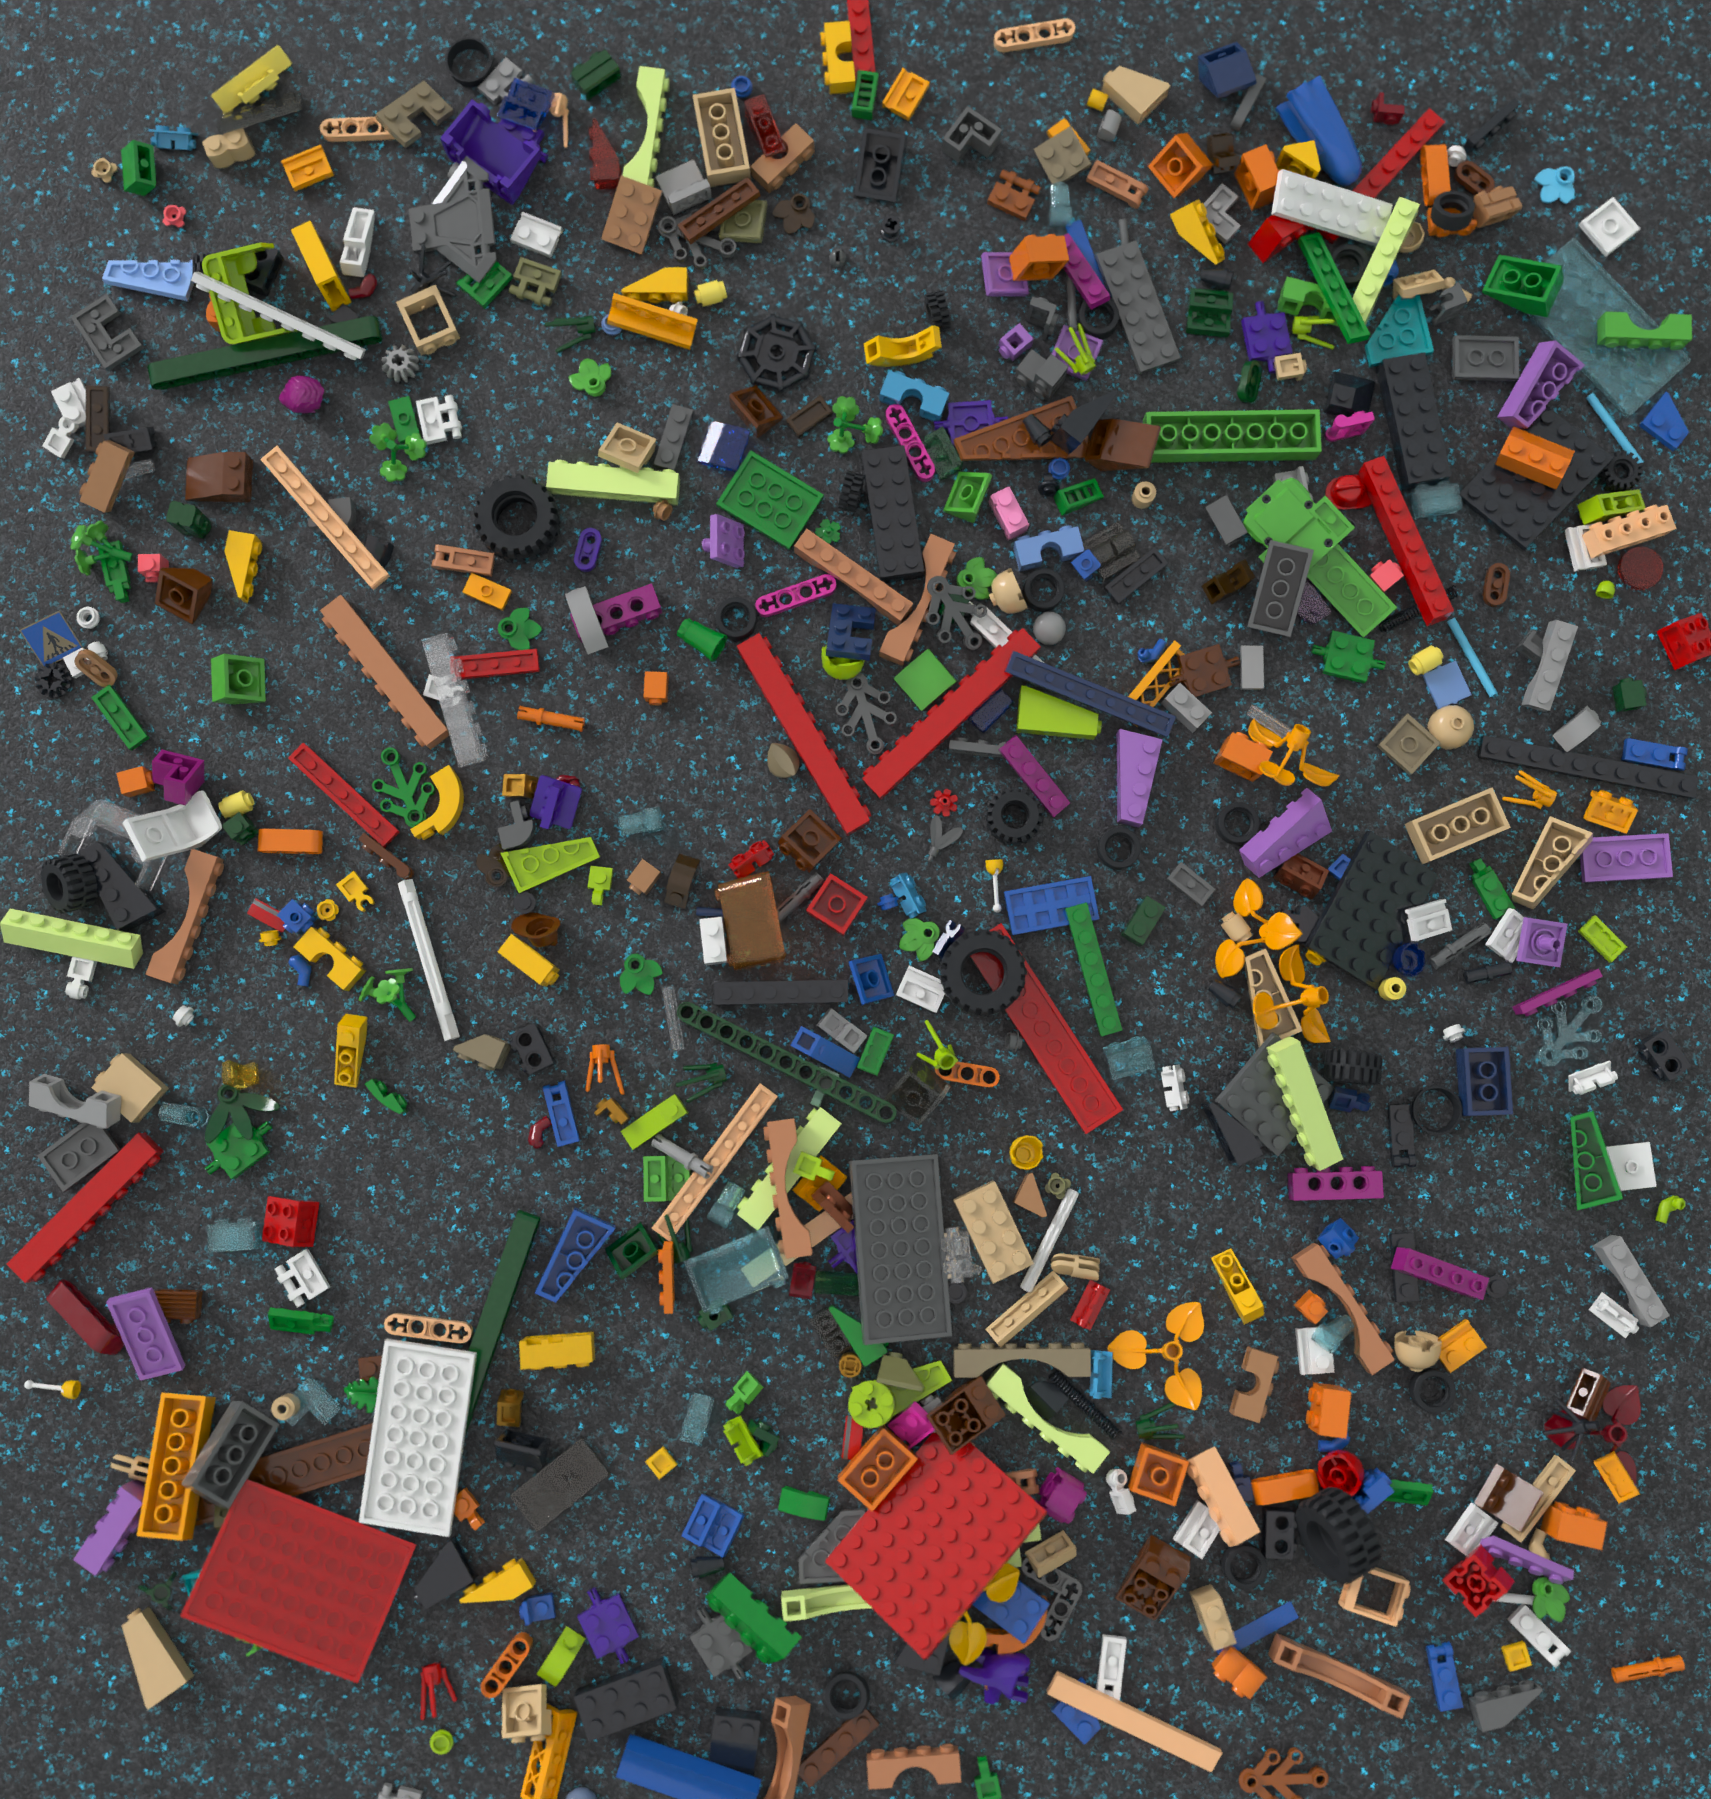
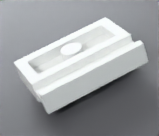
M522 212L520 221L518 220L510 240L513 244L551 258L563 230L560 226Z
M77 378V381L73 383L69 382L51 391L63 417L69 418L67 422L68 428L72 423L78 424V428L86 425V387L80 378Z
M1593 524L1574 528L1569 527L1564 530L1574 572L1601 568L1607 565L1605 555L1591 559L1582 534L1589 531V526Z
M1446 899L1436 900L1405 910L1409 918L1407 923L1411 941H1419L1452 930L1449 912L1445 908Z
M1508 908L1485 945L1500 957H1503L1505 961L1513 963L1518 953L1524 917L1516 910Z
M908 966L896 996L937 1013L945 993L940 979Z
M1330 1327L1295 1328L1300 1374L1334 1373Z
M1196 1500L1173 1539L1202 1559L1220 1529L1211 1518L1209 1508Z
M1470 1503L1445 1540L1467 1556L1480 1545L1481 1539L1491 1535L1498 1522L1476 1505Z

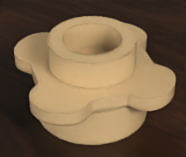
M100 158L94 163L92 175L95 178L103 179L105 183H109L112 180L113 173L118 168L116 164H110L106 159Z

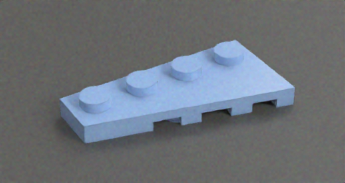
M111 260L107 263L102 280L108 285L188 301L194 282L191 281L193 276L192 260L190 262H180V260L158 262V260H149L147 263H138L137 260Z

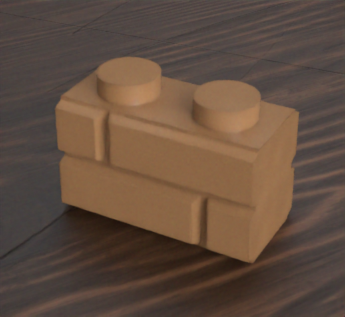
M1498 186L1490 191V193L1482 191L1473 197L1475 203L1473 216L1474 220H1477V228L1512 218L1522 209V204L1519 198H1516L1517 194L1513 186L1506 188Z

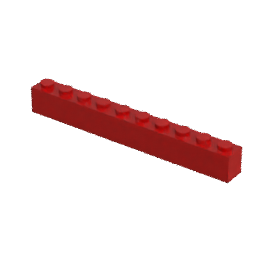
M1024 628L1019 632L1014 630L1007 637L1008 642L1003 647L998 645L991 652L992 657L987 662L982 660L975 667L976 672L971 677L966 675L959 682L960 687L955 692L950 690L943 697L944 702L939 707L934 705L927 712L928 717L923 722L918 720L911 727L912 732L907 737L905 735L901 736L895 742L896 747L891 752L889 750L885 751L879 757L880 762L875 767L871 765L863 772V782L880 800L1013 676L1004 672L1012 651L1033 658L1040 651L1041 646Z
M760 633L737 645V650L845 834L849 836L870 823L869 817L871 813L866 805L861 806L858 801L860 795L855 786L850 787L847 779H849V776L843 767L839 768L835 762L838 758L833 749L828 750L824 742L827 739L822 730L817 731L813 725L816 721L810 711L806 713L802 705L805 702L800 693L795 694L792 686H794V683L788 674L784 676L780 669L783 667L777 655L773 657L770 649H772L770 642L766 637L762 638Z

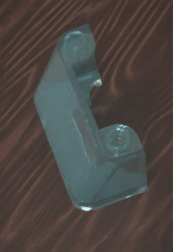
M771 1226L764 1227L755 1233L684 1261L703 1313L709 1311L711 1315L724 1310L722 1305L772 1284L774 1289L787 1284L786 1279L789 1278Z

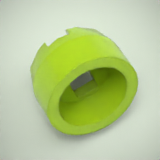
M1611 581L1601 582L1597 587L1596 595L1604 599L1613 598L1615 585Z

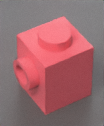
M1389 559L1384 564L1381 561L1371 569L1373 573L1369 578L1384 593L1404 575L1401 573L1400 566Z

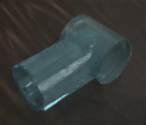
M1056 182L1050 185V227L1072 226L1068 184L1064 182Z
M660 807L641 810L640 813L618 817L622 836L664 830Z
M163 1102L159 1110L160 1121L185 1125L187 1127H202L208 1122L209 1113L203 1107ZM194 1112L198 1114L196 1123L192 1119Z
M728 1181L706 1219L726 1229L746 1189Z
M1338 1315L1327 1325L1322 1323L1318 1326L1311 1339L1328 1353L1332 1354L1339 1347L1342 1340L1353 1332L1355 1326L1348 1315Z

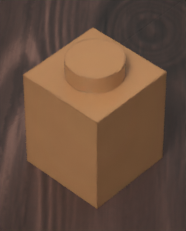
M642 859L627 879L631 884L629 888L638 895L641 892L647 895L662 873Z

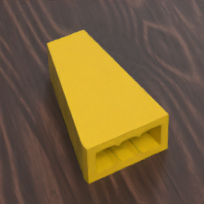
M311 221L291 229L310 272L332 312L337 310L343 303L345 305L352 303Z

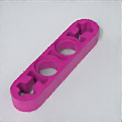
M898 404L890 405L886 410V421L898 444L905 446L906 459L918 480L922 482L930 481L935 473V467L904 408ZM892 411H895L896 414L900 413V425H898V422L895 417L891 418ZM902 429H908L911 432V436L903 439L900 437L899 432ZM917 447L921 450V455L919 457H912L909 454V450ZM922 460L925 469L930 468L929 475L920 473L922 467L919 462Z
M825 574L761 596L756 601V611L761 617H770L830 596L836 591V580L833 576ZM827 580L828 583H832L830 585L829 590H826L825 587L819 588V594H816V589L813 584L817 583L818 588L820 586H823V581ZM804 587L812 589L813 593L808 598L802 597L800 594V590ZM783 594H789L792 597V602L788 605H783L780 602V597ZM776 597L779 608L775 609L774 604L769 606V611L765 612L764 609H760L762 602H766L767 605L774 603L772 598Z

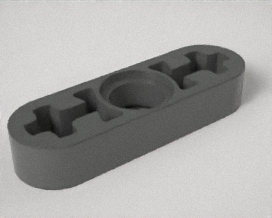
M1258 73L1256 75L1257 84L1250 86L1229 128L1237 132L1243 126L1267 80L1266 77Z

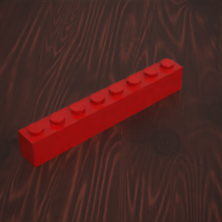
M1385 456L1365 462L1358 474L1363 485L1366 487L1368 497L1426 626L1448 619L1454 612V609Z
M137 1133L7 1265L24 1283L41 1280L47 1273L45 1270L50 1265L53 1266L58 1263L63 1257L61 1254L67 1248L71 1249L79 1242L78 1237L83 1232L87 1233L96 1224L94 1221L99 1216L102 1217L107 1214L112 1208L110 1205L116 1199L120 1200L128 1193L127 1188L132 1183L136 1184L144 1177L143 1172L148 1167L152 1168L160 1161L161 1158L159 1156L164 1151L146 1133Z

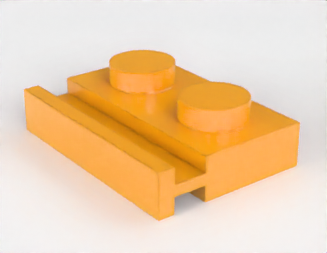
M902 68L882 102V107L890 109L892 113L909 121L929 88L930 82Z
M321 144L281 160L294 191L334 176Z
M1464 1319L1438 1338V1342L1440 1340L1442 1342L1439 1360L1449 1373L1487 1348L1467 1319Z

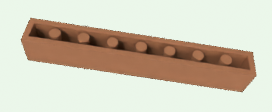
M339 595L320 610L325 616L322 618V621L329 629L333 627L336 630L337 634L335 637L342 646L347 644L350 648L348 654L356 663L358 661L361 662L364 666L361 669L369 680L373 678L377 684L374 687L382 696L387 695L391 700L388 702V705L395 713L399 711L404 718L401 721L408 730L413 728L417 734L414 738L422 747L426 745L431 750L451 734L342 595Z

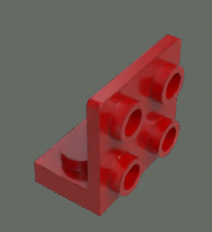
M1702 613L1678 620L1656 631L1674 670L1711 655V632L1708 628V622Z
M268 1196L262 1241L290 1247H313L319 1202Z

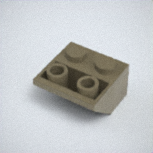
M484 1034L456 1045L453 1051L458 1052L457 1057L468 1062L479 1061L478 1066L489 1071H495V1068H503L511 1050V1045L509 1042L495 1036Z

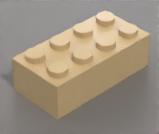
M735 88L693 95L710 187L737 183L746 177L751 180Z
M1493 788L1404 824L1422 864L1511 828Z
M992 1180L953 1199L992 1283H996L1034 1264L995 1181Z

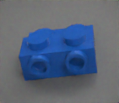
M1378 1468L1364 1470L1365 1479L1362 1482L1363 1484L1351 1497L1359 1502L1360 1507L1367 1514L1394 1492L1389 1486L1392 1484L1391 1480L1384 1472L1381 1473Z

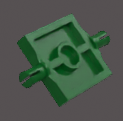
M1332 631L1326 647L1313 644L1311 648V653L1323 656L1324 666L1322 674L1355 682L1365 683L1371 667L1384 670L1386 661L1373 659L1375 640L1342 632Z
M266 1121L258 1128L252 1126L253 1138L246 1140L239 1133L234 1123L231 1124L212 1143H206L215 1158V1161L205 1167L207 1173L211 1175L221 1167L226 1171L230 1179L237 1178L270 1153L262 1135L272 1129V1125Z

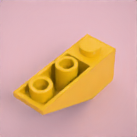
M1199 199L1171 213L1170 216L1176 230L1182 238L1215 265L1225 259L1224 249L1215 237V228L1209 223L1206 216V207Z
M665 267L623 288L622 295L638 301H649L651 303L688 301L687 268Z
M229 530L225 555L237 595L244 603H248L249 597L253 594L252 581L253 576H256L258 571L256 562L258 555L262 552V543L254 534Z
M346 1013L337 1025L334 1080L336 1085L354 1088L358 1085L366 1042L368 1017Z
M1230 1248L1211 1257L1243 1324L1245 1325L1263 1316L1264 1305L1232 1249Z
M523 1558L518 1561L512 1559L502 1566L504 1569L496 1574L493 1571L483 1578V1583L478 1586L474 1583L464 1589V1595L459 1601L460 1603L513 1600L532 1588L536 1580Z

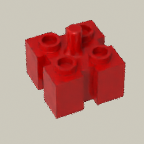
M1481 1544L1469 1553L1464 1561L1461 1560L1452 1567L1442 1579L1455 1595L1460 1592L1465 1599L1462 1603L1475 1618L1486 1610L1493 1600L1496 1602L1505 1595L1515 1582L1502 1567L1499 1569L1494 1567L1492 1564L1494 1558Z

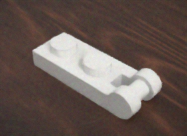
M1521 1604L1507 1618L1555 1668L1560 1664L1559 1661L1564 1655L1567 1657L1571 1653V1650L1525 1604ZM1554 1644L1557 1649L1551 1654L1548 1649Z
M1103 1634L1096 1690L1120 1701L1127 1639L1126 1637ZM1105 1684L1113 1685L1112 1690H1105Z

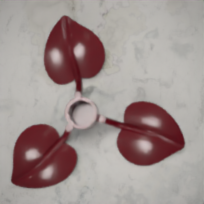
M1623 1385L1607 1392L1602 1409L1606 1414L1612 1416L1611 1421L1614 1425H1606L1602 1431L1593 1430L1589 1435H1602L1606 1442L1614 1444L1609 1453L1616 1451L1621 1446L1620 1443L1625 1442L1627 1439V1431L1621 1424H1633L1640 1416L1641 1404L1638 1386ZM1553 1414L1544 1424V1430L1571 1427L1573 1422ZM1572 1431L1547 1436L1554 1444L1562 1447L1575 1433ZM1576 1441L1567 1449H1574ZM1624 1451L1617 1452L1618 1458L1636 1485V1466L1632 1457Z

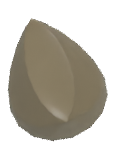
M772 743L768 751L767 764L774 776L789 778L797 773L800 759L792 748L783 744Z

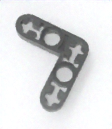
M1025 1555L1021 1560V1568L1024 1574L1056 1592L1047 1609L1046 1620L1040 1632L1045 1640L1054 1641L1061 1634L1082 1593V1586L1076 1577L1058 1567L1053 1570L1058 1574L1055 1582H1047L1045 1575L1038 1578L1033 1568L1030 1571L1028 1570L1026 1562H1029ZM1074 1582L1077 1590L1070 1592L1068 1597L1072 1601L1069 1602L1060 1595L1063 1594L1066 1597L1068 1593L1066 1585H1072ZM1062 1602L1067 1605V1610L1064 1614L1059 1615L1054 1611V1607L1057 1603ZM1052 1614V1616L1057 1619L1053 1624L1055 1632H1049V1634H1046V1629L1044 1627L1051 1625L1053 1619L1049 1616Z

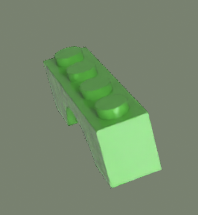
M1605 312L1597 320V345H1605L1608 348L1627 346V348L1632 349L1644 346L1649 349L1670 347L1671 350H1679L1692 340V315L1670 314L1661 322L1659 328L1653 330H1646L1636 326L1629 318L1627 312Z

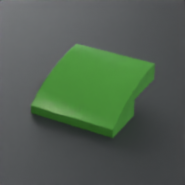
M930 649L923 652L893 678L921 711H924L957 682Z
M643 1156L644 1202L672 1201L691 1176V1170L685 1169L683 1164L670 1156Z

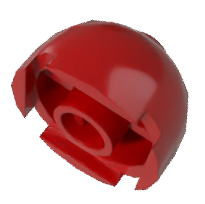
M1334 1450L1326 1454L1318 1463L1317 1478L1323 1489L1327 1487L1339 1488L1343 1492L1349 1493L1352 1497L1361 1488L1362 1482L1365 1479L1364 1467L1353 1453L1345 1450Z

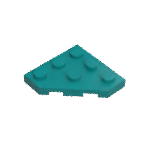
M1420 294L1413 298H1402L1401 295L1396 297L1364 347L1369 367L1378 366L1383 359L1423 352H1425L1426 356L1432 355L1434 349Z

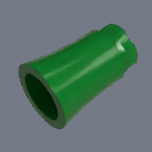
M689 618L682 622L677 632L679 638L701 652L711 662H714L720 656L728 639L727 635L716 632Z

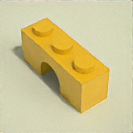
M850 22L824 23V32H820L821 46L826 47V52H822L823 66L828 68V72H824L825 86H829L830 94L854 92L853 61L845 62L838 59L840 54L851 52Z
M310 927L294 945V948L314 963L323 955L330 954L334 960V966L327 976L343 990L350 991L366 972L362 968L363 963L355 956L349 957L345 953L347 949L337 941L334 944L328 939L330 934L323 928Z

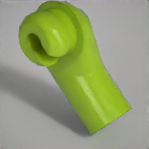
M1671 1196L1662 1200L1659 1204L1655 1221L1667 1224L1669 1213L1677 1209H1684L1685 1200L1678 1196Z

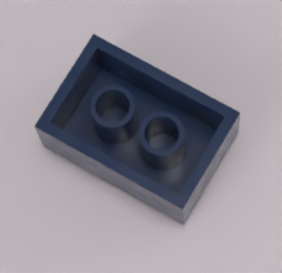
M1509 1047L1456 1049L1458 1092L1462 1104V1116L1513 1114Z

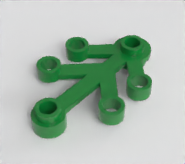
M389 747L382 751L381 759L386 765L390 766L398 788L386 784L381 779L374 780L372 788L377 793L384 792L404 800L407 809L395 805L389 799L382 800L380 808L386 813L392 812L404 817L406 824L413 828L427 819L424 808L429 797L434 795L436 788L432 783L425 782L421 786L422 793L415 805L413 795L421 777L426 775L428 771L427 766L422 762L414 764L413 774L407 785L399 765L400 754L396 749ZM391 754H395L394 761L388 760ZM423 766V772L418 773L417 767ZM382 782V789L377 790V783ZM431 786V792L426 793L425 787ZM390 802V803H391L390 809L385 810V809H384L385 803ZM419 814V820L413 821V815Z

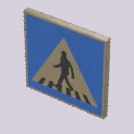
M60 610L19 630L43 667L45 664L56 663L76 650L84 648Z

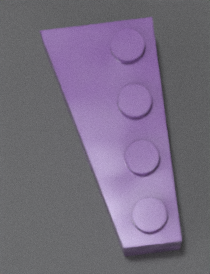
M1557 341L1539 343L1497 418L1511 429L1513 426L1528 428L1546 409L1549 401L1557 397L1559 390L1565 384H1568L1573 379L1572 376L1581 370L1585 364Z
M1119 729L1116 733L1117 823L1138 828L1143 824L1163 739Z
M1308 788L1301 792L1303 795L1296 802L1292 801L1286 806L1288 810L1279 818L1275 816L1264 832L1260 830L1239 849L1245 866L1258 878L1332 832L1322 800Z
M134 1479L119 1488L117 1491L118 1496L106 1508L109 1514L106 1513L95 1525L96 1534L93 1532L88 1536L73 1559L95 1576L102 1571L107 1572L115 1562L113 1559L117 1552L120 1553L129 1542L127 1538L130 1533L134 1534L138 1530L146 1484Z

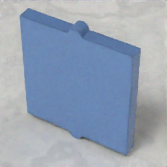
M1456 661L1442 667L1439 665L1436 669L1422 675L1437 709L1450 704L1455 705L1459 700L1471 696V692Z

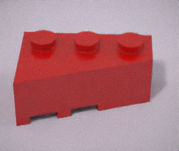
M1272 215L1264 221L1248 245L1261 262L1265 263L1293 241L1298 240L1307 231H1313L1316 228Z

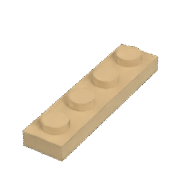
M1052 1271L1034 1286L1032 1292L1026 1293L989 1325L986 1331L1001 1348L1068 1290V1286Z
M1554 1455L1532 1484L1543 1492V1496L1524 1530L1520 1532L1505 1522L1500 1527L1521 1543L1576 1470L1559 1456Z

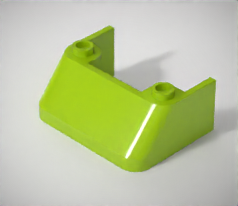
M260 242L210 254L203 259L202 269L205 275L249 295L244 274L255 270L257 266L255 253L275 247L273 243ZM212 290L209 291L222 338L227 343L240 344L292 333V331L285 328L276 329L274 322L261 317L256 318L253 309L252 312L246 311L239 307L240 303L234 300L230 302L224 301L217 297L218 293Z

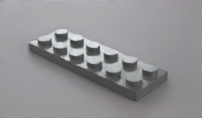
M1135 240L1096 254L1095 258L1110 298L1119 309V322L1139 375L1178 362L1181 357L1137 241Z

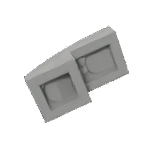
M829 1008L817 1023L818 1027L853 1053L856 1052L867 1037L865 1033L832 1008Z

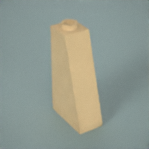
M147 1607L143 1611L138 1608L127 1616L129 1621L122 1625V1629L147 1709H150L189 1681L194 1674L151 1608Z

